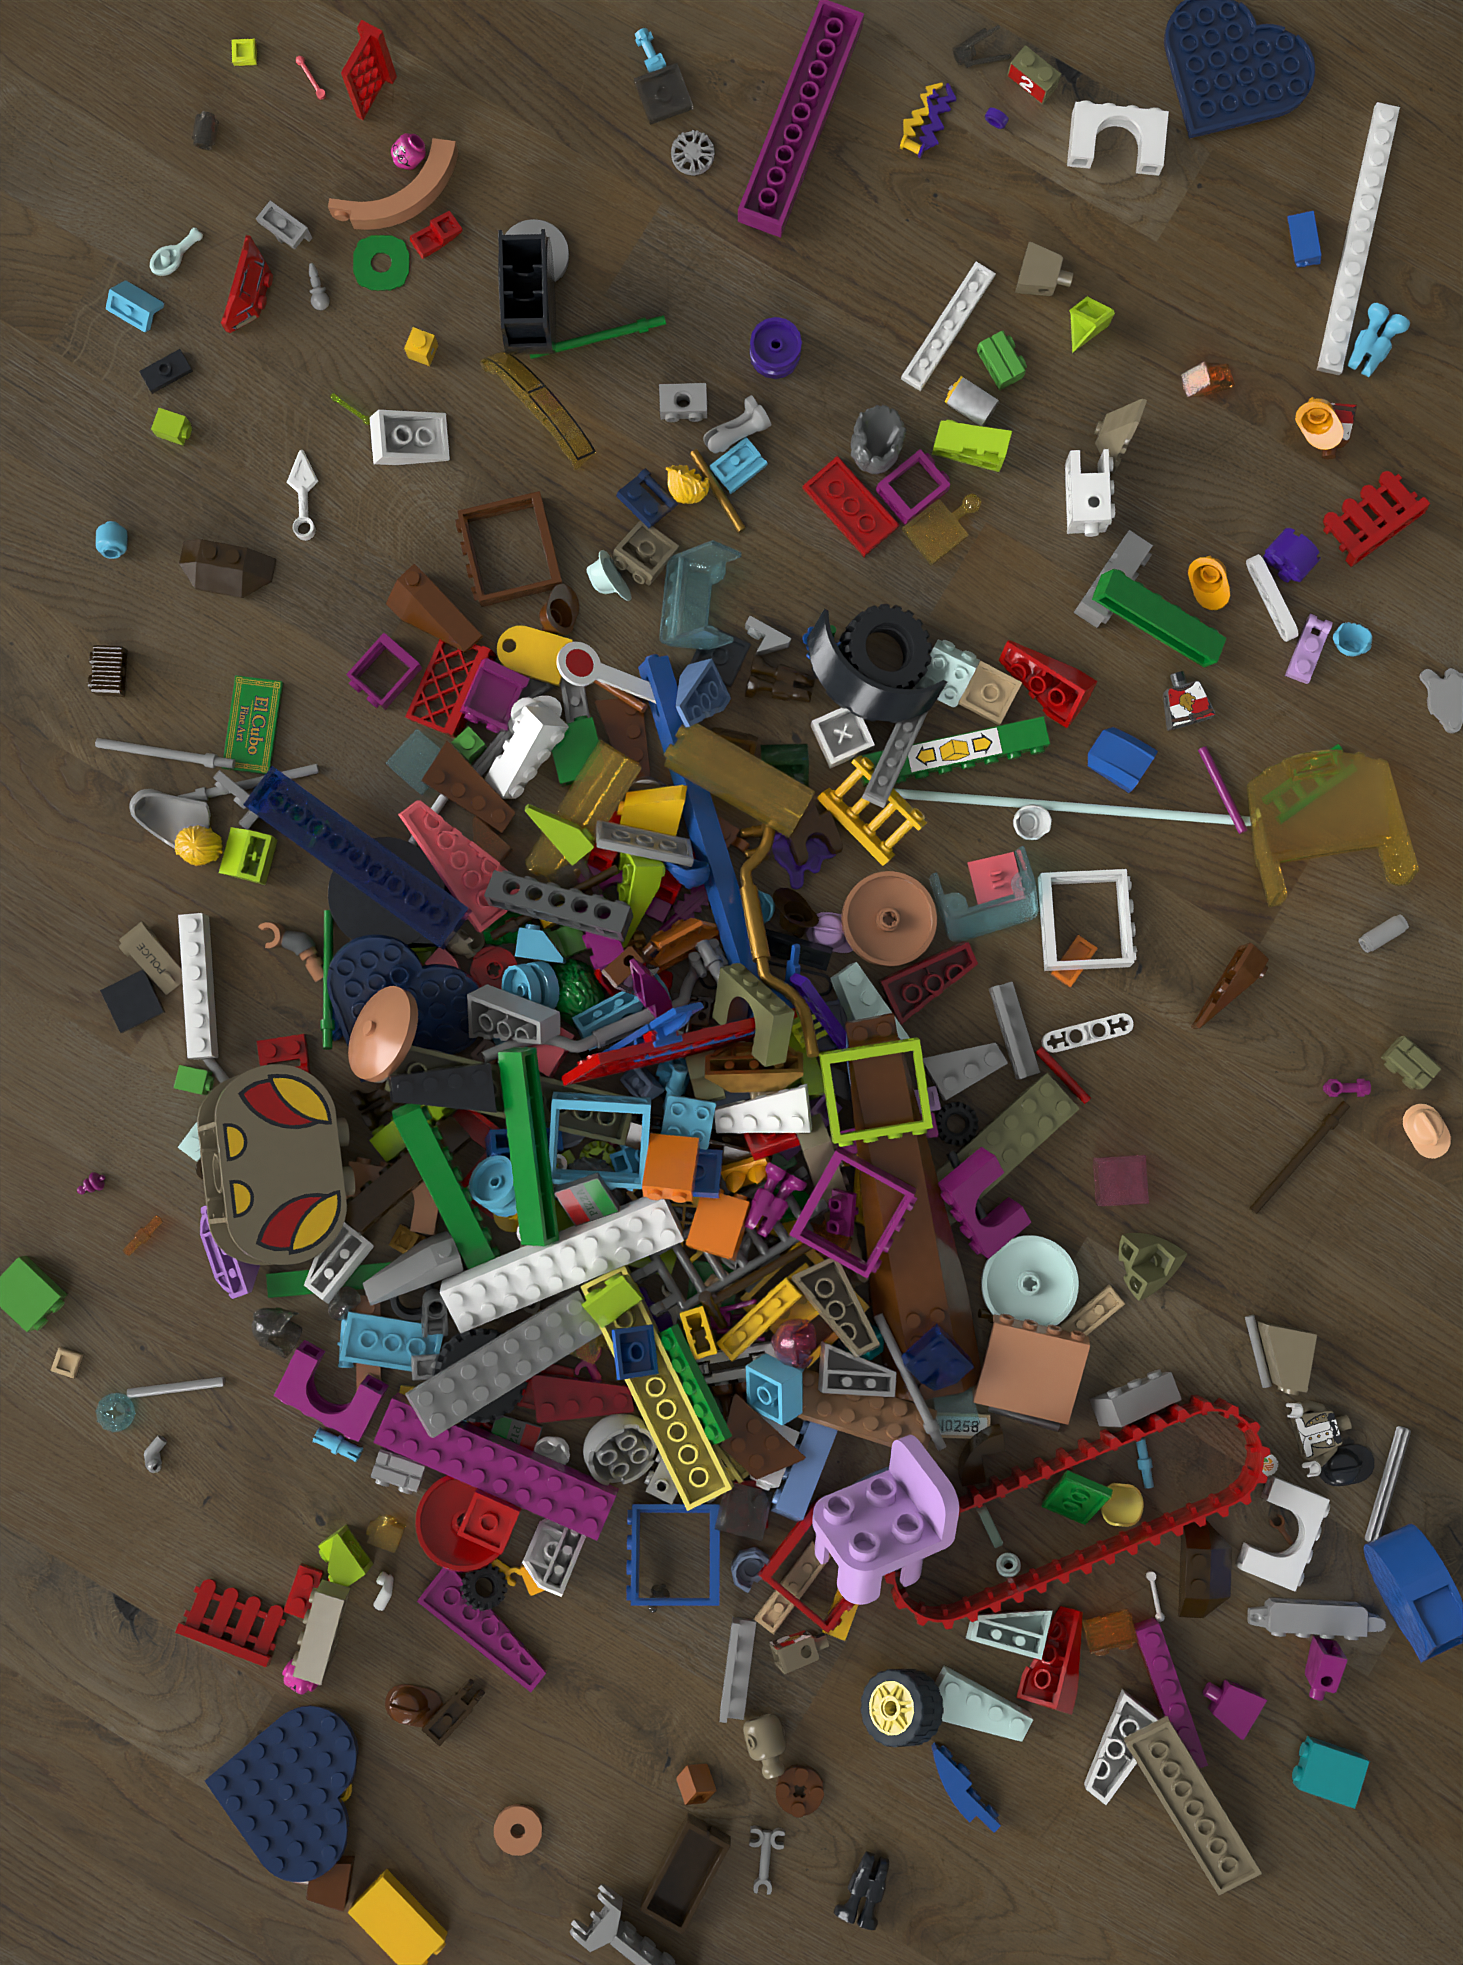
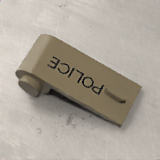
M141 921L119 939L121 942L119 948L127 957L131 955L164 994L167 995L183 982L182 968L157 941L156 935L149 926Z

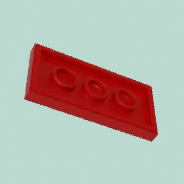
M838 456L802 486V489L863 557L868 555L900 526Z

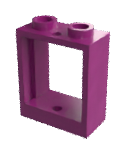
M921 449L878 483L876 487L877 494L905 526L945 495L951 485L948 475L942 470L939 471L935 467V461L928 453L924 454ZM919 462L939 487L914 508L910 509L890 484Z
M383 633L346 675L351 680L348 684L358 693L363 690L368 695L366 698L368 702L375 708H378L380 705L386 710L420 672L422 666L389 636ZM387 649L409 670L382 699L359 678L378 656Z

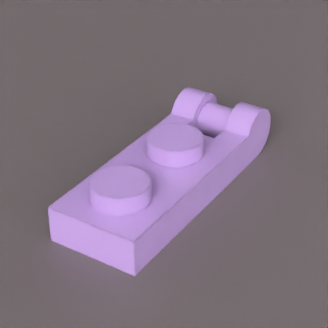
M1309 614L1285 676L1305 684L1310 682L1333 622L1328 620L1321 621L1317 619V616ZM1312 628L1320 630L1318 636L1311 633Z

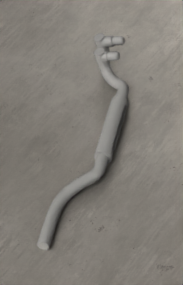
M710 939L709 942L715 953L720 955L723 960V966H728V961L719 946V941L717 939ZM691 952L689 954V972L682 983L679 997L671 1001L673 1008L688 1005L696 981L699 977L704 978L707 975V970L704 967L705 962L703 959L701 960L698 952ZM647 1008L592 1031V1035L584 1039L574 1041L557 1035L542 1044L556 1046L575 1053L586 1051L595 1046L601 1048L629 1036L656 1018ZM509 1040L483 1051L482 1056L484 1061L488 1063L497 1059L498 1052L513 1047H526L537 1044Z

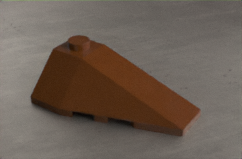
M415 564L397 579L386 605L403 622L411 624L465 653L483 637Z
M1247 943L1237 948L1191 1028L1200 1029L1258 978L1261 979L1268 969L1266 964L1269 959L1255 945Z

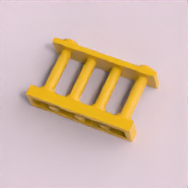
M860 755L851 762L856 767L854 772L836 790L828 788L817 799L884 866L895 856L892 852V847L913 826L919 831L927 822L924 820L923 813L916 808L913 809L893 788L888 798L890 803L869 824H865L859 818V813L870 802L861 797L853 807H848L842 801L845 793L863 775L870 781L874 773L875 766L872 761ZM897 809L907 820L886 841H881L876 835V830Z

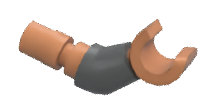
M265 922L258 926L262 931L270 928L275 933L274 940L266 943L265 948H275L282 944L283 948L294 952L296 956H300L302 961L306 960L307 964L305 966L315 983L323 979V969L321 967L323 966V960L321 957L316 956L318 953L315 948L316 943L309 935L303 932L285 931V928L277 922Z

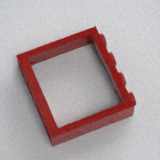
M816 1497L807 1509L803 1520L795 1524L771 1555L768 1563L761 1568L757 1575L821 1629L829 1633L830 1630L834 1631L842 1622L840 1617L845 1610L849 1612L855 1605L854 1603L847 1601L842 1596L823 1620L772 1577L812 1525L815 1504L821 1499Z

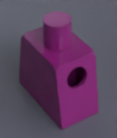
M1315 1635L1312 1637L1305 1676L1311 1685L1309 1696L1318 1701L1324 1700L1326 1691L1331 1693L1337 1692L1348 1659L1335 1640Z
M1227 1679L1223 1681L1220 1688L1208 1682L1202 1693L1205 1697L1212 1700L1208 1707L1211 1713L1241 1740L1245 1739L1267 1702L1259 1692Z

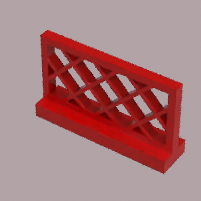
M361 20L357 26L360 40L345 64L341 75L356 116L364 120L385 81L393 85L397 75L383 31Z
M440 639L405 718L455 739L464 731L468 722L464 718L465 714L461 713L460 710L479 665L486 658L495 661L497 655L490 648L475 644L469 649L478 651L475 660L466 663L463 655L464 652L459 649L446 655L443 649L446 643ZM460 655L463 665L451 670L448 659ZM444 661L448 671L436 676L434 672L436 664ZM465 669L467 674L466 680L457 684L453 674ZM450 676L453 687L442 691L438 681ZM435 682L438 693L426 697L424 692L426 686ZM456 691L458 696L456 703L447 706L444 695ZM441 698L444 708L432 713L429 702ZM425 704L429 714L421 718L414 716L417 707ZM446 712L448 721L443 728L437 725L434 717Z

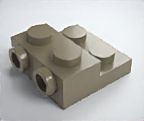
M640 520L614 549L611 559L614 560V564L618 569H626L632 573L637 583H645L650 586L663 571L664 566L678 551L679 545L653 526L648 528Z

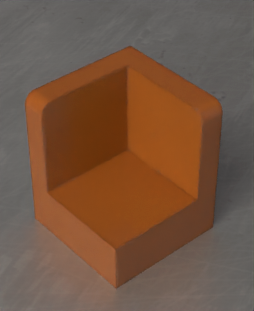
M707 1764L687 1765L677 1776V1782L685 1805L706 1803L717 1791Z

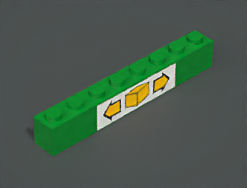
M1044 716L913 744L895 784L906 782V778L915 776L916 780L927 778L929 773L938 771L939 775L950 773L952 768L961 766L962 770L975 767V763L983 761L985 765L999 762L998 758L1007 757L1008 760L1022 757L1021 753L1030 752L1031 755L1045 752L1044 748L1050 745ZM883 751L861 756L871 760L875 769ZM863 775L861 781L863 787H866L869 780Z

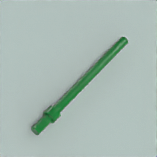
M664 315L650 319L644 317L636 319V322L557 342L555 353L635 332L640 334L648 332L650 328L666 325ZM530 354V358L533 359L549 354Z
M330 910L324 911L323 1019L320 1021V1030L323 1031L324 1050L332 1049L333 1031H335L333 1006L327 989L328 970L333 959L334 918Z

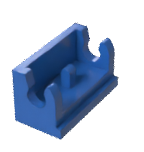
M1314 211L1288 216L1287 220L1295 264L1297 267L1320 264L1321 250Z

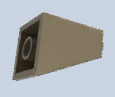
M1257 1321V1328L1271 1383L1277 1385L1278 1390L1284 1391L1287 1394L1299 1395V1391L1307 1393L1317 1334L1302 1329Z

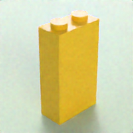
M388 1869L351 1904L348 1910L349 1915L397 1965H427L429 1962L427 1959L433 1953L437 1955L446 1945L445 1939L448 1932Z

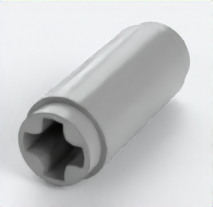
M1400 914L1393 916L1363 934L1359 938V944L1367 953L1374 951L1404 933L1409 928L1408 923Z

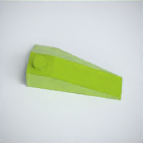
M620 852L618 868L623 871L622 883H617V891L619 892V900L627 903L633 913V919L625 941H621L622 946L626 947L660 887L661 878L665 875V865L660 860Z

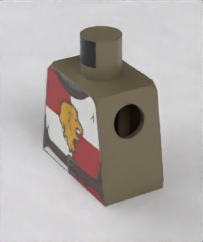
M807 1630L769 1642L775 1664L784 1674L818 1661L819 1655L817 1651L829 1647L824 1632L812 1636Z

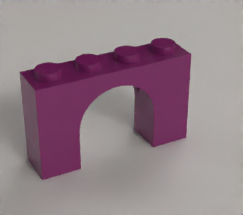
M980 1147L943 1178L938 1185L942 1190L941 1197L952 1208L950 1210L952 1216L962 1225L959 1227L961 1232L971 1241L969 1243L970 1248L977 1255L981 1253L989 1259L1026 1228L1031 1221L1023 1206L1010 1197L987 1214L985 1218L980 1220L976 1218L975 1207L979 1196L1004 1173L996 1156Z
M304 1340L296 1349L274 1397L280 1399L283 1404L295 1407L304 1415L319 1420L324 1426L343 1433L346 1438L359 1442L366 1433L389 1385L368 1374L360 1384L351 1402L339 1405L326 1401L320 1396L314 1383L315 1372L326 1351Z

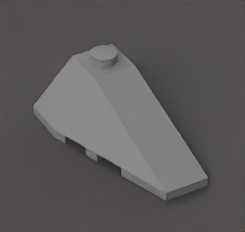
M444 1231L423 1239L365 1281L363 1287L370 1305L463 1272L461 1257L452 1236L448 1231Z

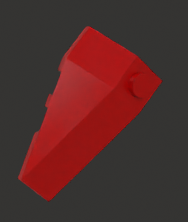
M1011 640L1007 641L999 658V662L1006 670L1028 689L1029 696L1032 699L1036 698L1043 706V712L1065 728L1071 725L1085 706L1098 682L1077 668Z
M1059 1607L1049 1625L1042 1660L1034 1658L1030 1666H1026L1022 1673L1016 1698L1072 1715L1078 1692L1083 1612Z

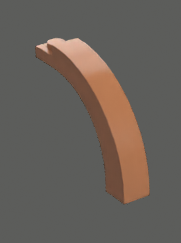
M433 138L429 156L420 173L404 189L389 197L368 202L329 198L328 209L332 217L339 221L350 219L354 229L371 230L391 227L418 215L434 202L447 185L459 151L456 141Z

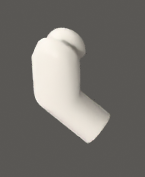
M381 1572L376 1580L377 1584L383 1587L373 1605L377 1610L381 1611L385 1609L393 1590V1576L391 1574L388 1575L386 1572Z

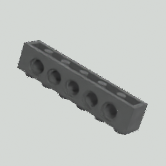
M507 870L502 872L493 871L484 895L490 906L622 942L625 941L633 919L631 907L625 902H611L596 894L592 896L585 895L580 890L574 888L570 890L563 889L551 882L547 884L540 883L535 878L529 876L524 878L518 877ZM520 889L516 894H510L512 890ZM542 895L539 900H532L534 896ZM565 901L562 906H555L557 902ZM587 907V910L585 912H577L579 908ZM610 913V916L608 918H600L602 914Z

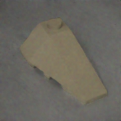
M1142 398L1106 414L1104 420H1099L1096 425L1094 434L1098 436L1095 444L1100 454L1102 455L1104 449H1109V457H1113V471L1110 473L1114 474L1121 462L1120 456L1125 453L1129 441L1135 433L1147 402L1146 399Z

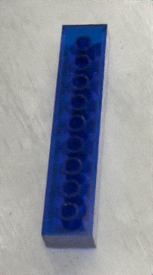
M271 766L243 804L250 811L443 950L472 912L463 903L273 766Z

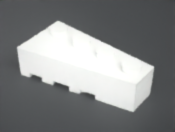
M524 706L521 711L524 717L521 722H515L512 728L515 731L513 737L505 741L502 746L504 753L496 757L484 779L502 799H516L523 793L528 781L536 776L540 765L550 757L554 746L564 738V733L569 726L551 708Z

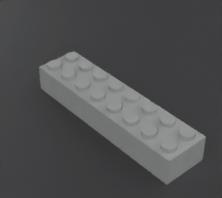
M572 1291L405 1393L429 1437H436L602 1334L598 1323L581 1305L585 1301L580 1292Z

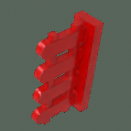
M1389 471L1383 472L1379 477L1380 488L1376 490L1372 485H1365L1360 492V496L1363 499L1361 502L1357 503L1354 499L1348 498L1342 504V511L1344 512L1342 516L1339 517L1334 512H1328L1324 516L1323 524L1325 528L1323 531L1326 534L1331 532L1341 544L1339 549L1342 553L1345 550L1348 552L1345 561L1350 567H1353L1426 513L1430 505L1429 501L1425 497L1417 501L1418 495L1415 492L1410 494L1400 482L1402 477L1399 474L1394 476ZM1387 492L1397 504L1391 507L1381 495ZM1368 505L1378 518L1373 521L1363 508ZM1402 509L1404 512L1398 515L1397 512ZM1350 519L1360 531L1354 534L1344 522ZM1384 523L1385 526L1380 529L1378 526ZM1365 536L1367 539L1361 542L1360 539Z
M213 1579L204 1580L200 1587L195 1586L193 1592L198 1594L190 1611L185 1610L183 1616L187 1617L186 1622L178 1623L175 1633L260 1666L268 1667L273 1658L268 1652L269 1650L274 1651L277 1644L272 1642L279 1625L284 1626L286 1620L283 1619V1607L281 1605H274L269 1609L268 1613L260 1610L262 1601L257 1596L248 1598L246 1604L237 1601L239 1591L233 1587L226 1589L223 1595L215 1593L217 1584ZM212 1599L220 1602L213 1620L205 1617ZM234 1608L242 1610L236 1628L228 1626ZM257 1616L265 1619L258 1637L250 1634ZM202 1623L210 1626L208 1631L200 1628ZM224 1632L233 1635L231 1640L223 1637ZM246 1642L255 1643L254 1648L245 1646Z

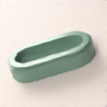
M985 1503L980 1508L976 1506L975 1508L994 1548L1002 1546V1539Z

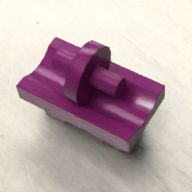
M837 1188L832 1189V1195L828 1202L830 1220L827 1222V1232L848 1237L853 1236L855 1215L859 1214V1208L856 1206L857 1193L845 1192Z

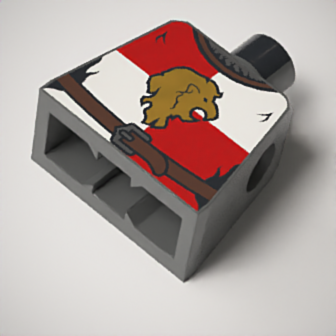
M1184 671L1170 675L1173 688H1169L1163 693L1167 731L1206 721L1215 716V711L1199 681L1187 683Z

